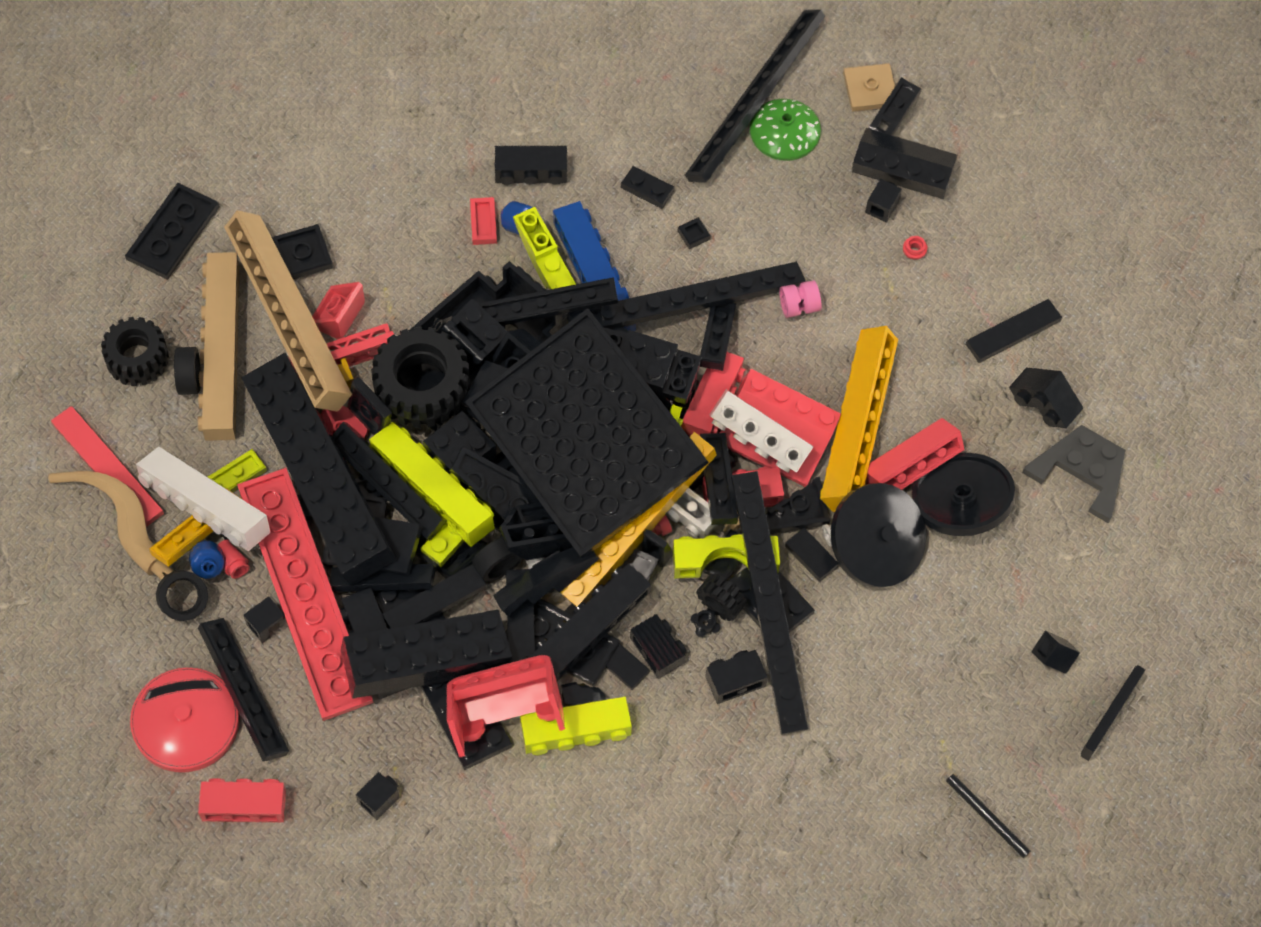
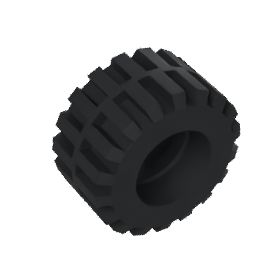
M128 317V321L121 319L118 321L117 326L112 324L109 327L110 332H105L103 336L104 341L101 342V351L109 373H112L115 380L120 379L121 383L125 385L130 382L131 386H137V383H142L143 386L148 384L147 381L150 379L155 381L157 374H163V367L168 365L167 358L169 357V352L161 329L158 325L155 326L153 321L148 320L145 322L143 317H139L138 320H134V317ZM133 346L147 347V350L140 356H123L125 351Z

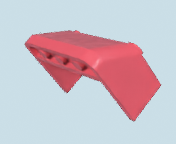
M539 655L454 678L447 684V723L459 757L465 756L464 742L478 740L485 732V725L536 712L537 717L545 721L556 719L559 730H565L560 693L551 659L547 655Z

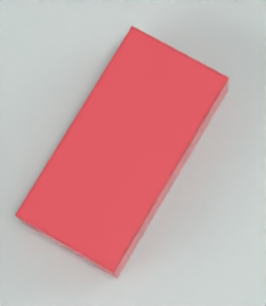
M494 197L470 198L473 245L497 244Z

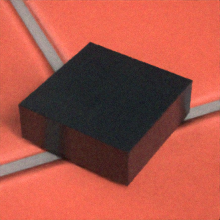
M699 217L678 226L677 229L689 249L709 241L711 237Z

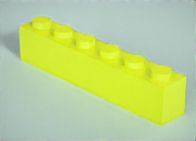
M392 422L369 439L370 445L447 520L446 524L470 547L495 529L492 510L486 504L482 506L470 489L465 490L453 473L448 474L437 458L432 459L420 442L416 444L404 427L399 428Z

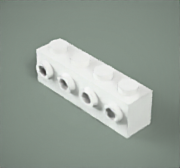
M728 390L724 391L709 414L713 418L712 424L723 431L729 428L735 432L733 437L744 445L749 441L756 446L754 451L767 459L769 455L778 460L775 465L787 473L791 469L797 473L813 448L811 444Z
M690 488L684 492L666 513V516L673 522L677 523L679 521L686 526L685 530L694 538L709 536L717 526L711 525L708 502Z

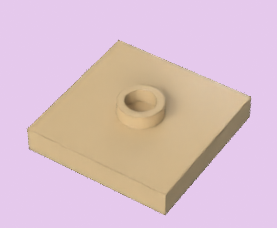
M890 63L844 68L843 70L852 112L881 109L895 87Z

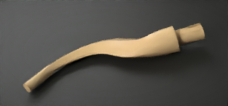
M93 471L49 474L48 479L50 483L84 482L105 492L115 504L118 537L128 555L148 575L155 574L161 580L164 576L174 571L170 566H166L151 555L149 548L154 544L150 541L147 534L143 508L135 492L126 484L109 475ZM176 583L171 584L169 588L174 587Z

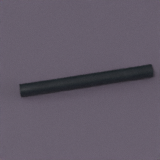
M954 774L946 780L1023 859L1031 852Z

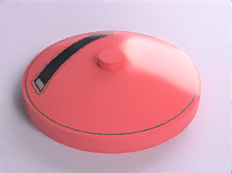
M178 668L158 675L141 690L132 707L130 726L138 749L152 764L172 772H192L212 765L229 750L238 733L240 717L234 701L221 678L211 672L198 668Z

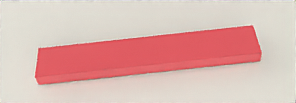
M72 406L51 420L52 425L93 472L114 477L135 492L143 508L146 527L164 515L160 506Z

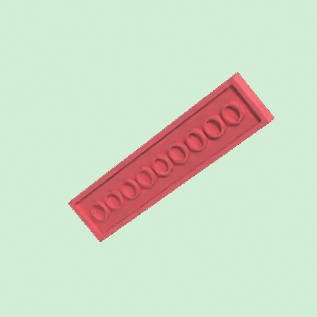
M287 468L237 484L242 500L267 515L271 533L258 544L322 720L325 721L372 704L373 699L371 695L352 699L340 651L343 637L349 636Z

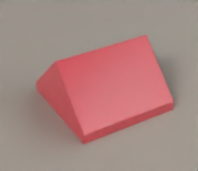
M360 282L333 285L329 288L312 316L320 332L336 339L344 338L365 303L363 285Z

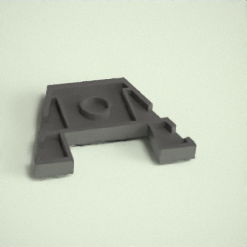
M1081 425L1027 464L1022 473L1042 484L1054 465L1100 491L1088 512L1109 523L1113 515L1126 450Z

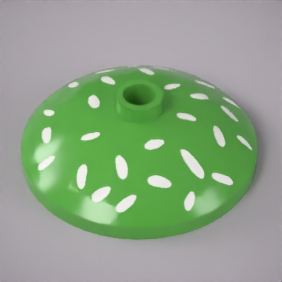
M775 99L764 103L750 122V136L754 145L760 152L776 160L791 161L800 159L811 153L820 139L821 126L815 112L804 103L793 99Z

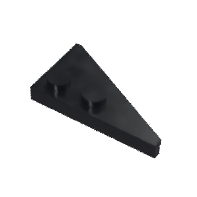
M816 477L812 480L811 484L802 490L798 489L792 493L790 498L782 500L768 510L766 517L770 534L830 524L827 505L820 499L822 489L820 477Z

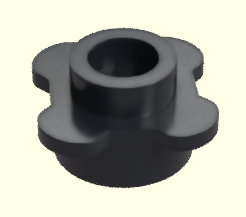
M712 609L702 610L698 614L694 613L691 616V622L696 627L695 634L698 637H704L711 632H719L720 624L716 622L715 611Z

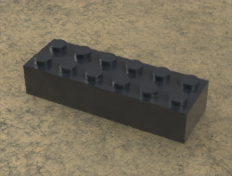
M499 609L344 636L340 650L352 699L451 681L463 675L508 664L512 659Z

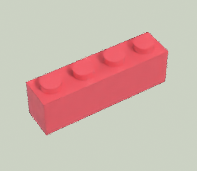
M727 352L723 371L706 368L681 425L689 437L694 432L699 436L700 434L719 432L720 428L712 424L713 418L709 414L725 390L736 395L737 387L735 385L737 382H742L746 369L742 368L743 357Z
M943 418L937 420L869 464L865 484L885 483L898 487L901 490L965 450L961 431Z

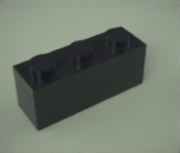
M495 146V183H502L504 185L512 183H526L529 185L536 183H550L554 185L567 183V146Z

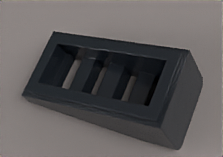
M646 529L644 531L642 552L659 559L658 566L663 568L673 556L671 547L663 538L651 530Z

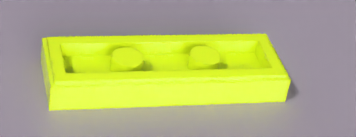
M251 449L209 475L208 478L223 488L235 492L238 490L237 484L257 478L265 473L267 469L257 454Z

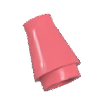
M223 540L218 544L225 561V573L233 579L244 576L250 568L248 565L249 560L232 545L230 540Z

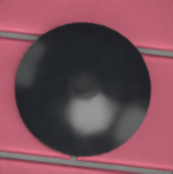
M959 453L913 482L912 499L920 509L925 525L946 535L972 536L995 528L1009 516L1015 503V484L1010 472L995 459L977 453Z
M873 483L857 487L841 500L833 515L830 536L834 555L844 572L858 583L870 587L893 586L906 580L919 566L926 546L925 522L914 500L898 487L885 483Z

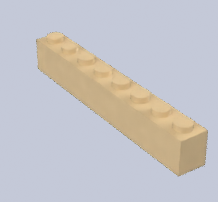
M237 252L207 253V263L202 264L203 277H206V284H202V298L206 299V305L201 306L202 321L205 320V327H201L200 330L201 342H204V349H200V363L204 364V371L199 372L200 387H203V394H199L198 397L199 409H202V416H198L199 432L203 431L205 441L236 440L240 264Z

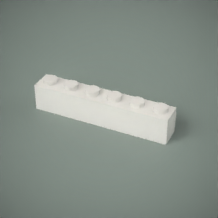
M158 446L136 464L139 473L138 479L144 487H150L161 498L173 502L181 511L185 510L193 515L198 522H204L215 533L227 537L235 546H241L245 550L250 551L271 533L266 514Z

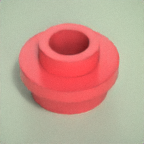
M911 236L905 240L903 252L910 259H921L926 255L927 244L922 237Z

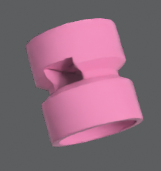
M815 280L802 282L799 287H796L794 284L780 287V302L786 318L800 316L802 311L806 314L821 311V297Z

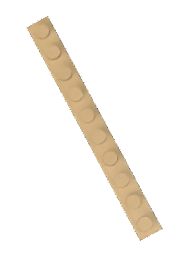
M237 210L224 228L315 408L339 411L352 395L261 216Z

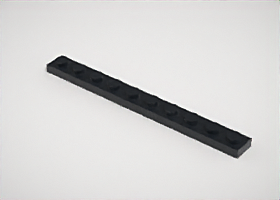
M821 9L803 10L685 173V177L689 182L706 183L712 177L715 169L724 160V157L736 143L744 129L747 128L754 115L760 110L761 105L772 93L779 80L783 78L789 66L796 60L797 55L808 43L812 34L819 28L820 23L825 18Z
M796 261L619 300L617 304L591 308L589 310L604 329L612 330L777 293L780 287L793 284L799 287L800 283L806 282ZM585 310L568 313V322Z
M758 472L732 475L731 481L780 733L782 735L808 730Z

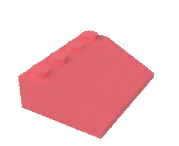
M750 369L743 378L736 396L813 446L797 473L792 469L787 473L779 468L780 475L806 487L833 435L841 413ZM726 428L725 431L720 429L719 433H726L728 449L762 466L778 468L775 465L778 460L770 455L767 459L754 451L756 446L749 441L746 445L739 442L733 437L735 432L729 428Z

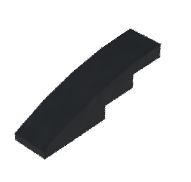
M574 547L569 548L540 562L516 577L495 593L493 597L501 611L509 616L527 599L534 605L553 588L560 593L598 561L599 558L593 551L582 559Z

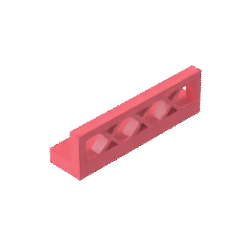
M386 323L326 344L329 350L334 349V351H331V354L337 365L341 364L340 359L345 358L348 366L351 367L374 359V356L378 354V348L381 344L385 343L387 345V338L394 333L390 331ZM385 332V334L374 337L377 334Z

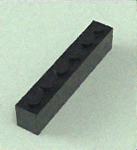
M630 563L624 568L620 566L610 576L611 580L605 586L603 584L599 585L593 591V597L586 604L584 602L580 603L574 609V615L568 621H561L555 627V633L549 639H542L536 645V651L530 657L525 656L521 660L539 655L549 656L556 681H558L651 592V584Z

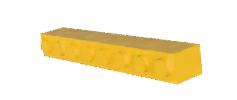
M887 326L861 329L856 343V352L851 364L849 381L846 385V393L841 405V415L836 426L834 443L831 447V455L820 499L832 512H835L841 500L849 492L865 485L898 343V338Z
M695 432L690 436V439L710 463L717 455L714 447ZM708 464L594 550L599 560L560 592L561 595L576 607L582 602L586 604L593 597V591L599 585H605L612 573L622 566L624 561L643 541L644 531L646 529L653 530Z

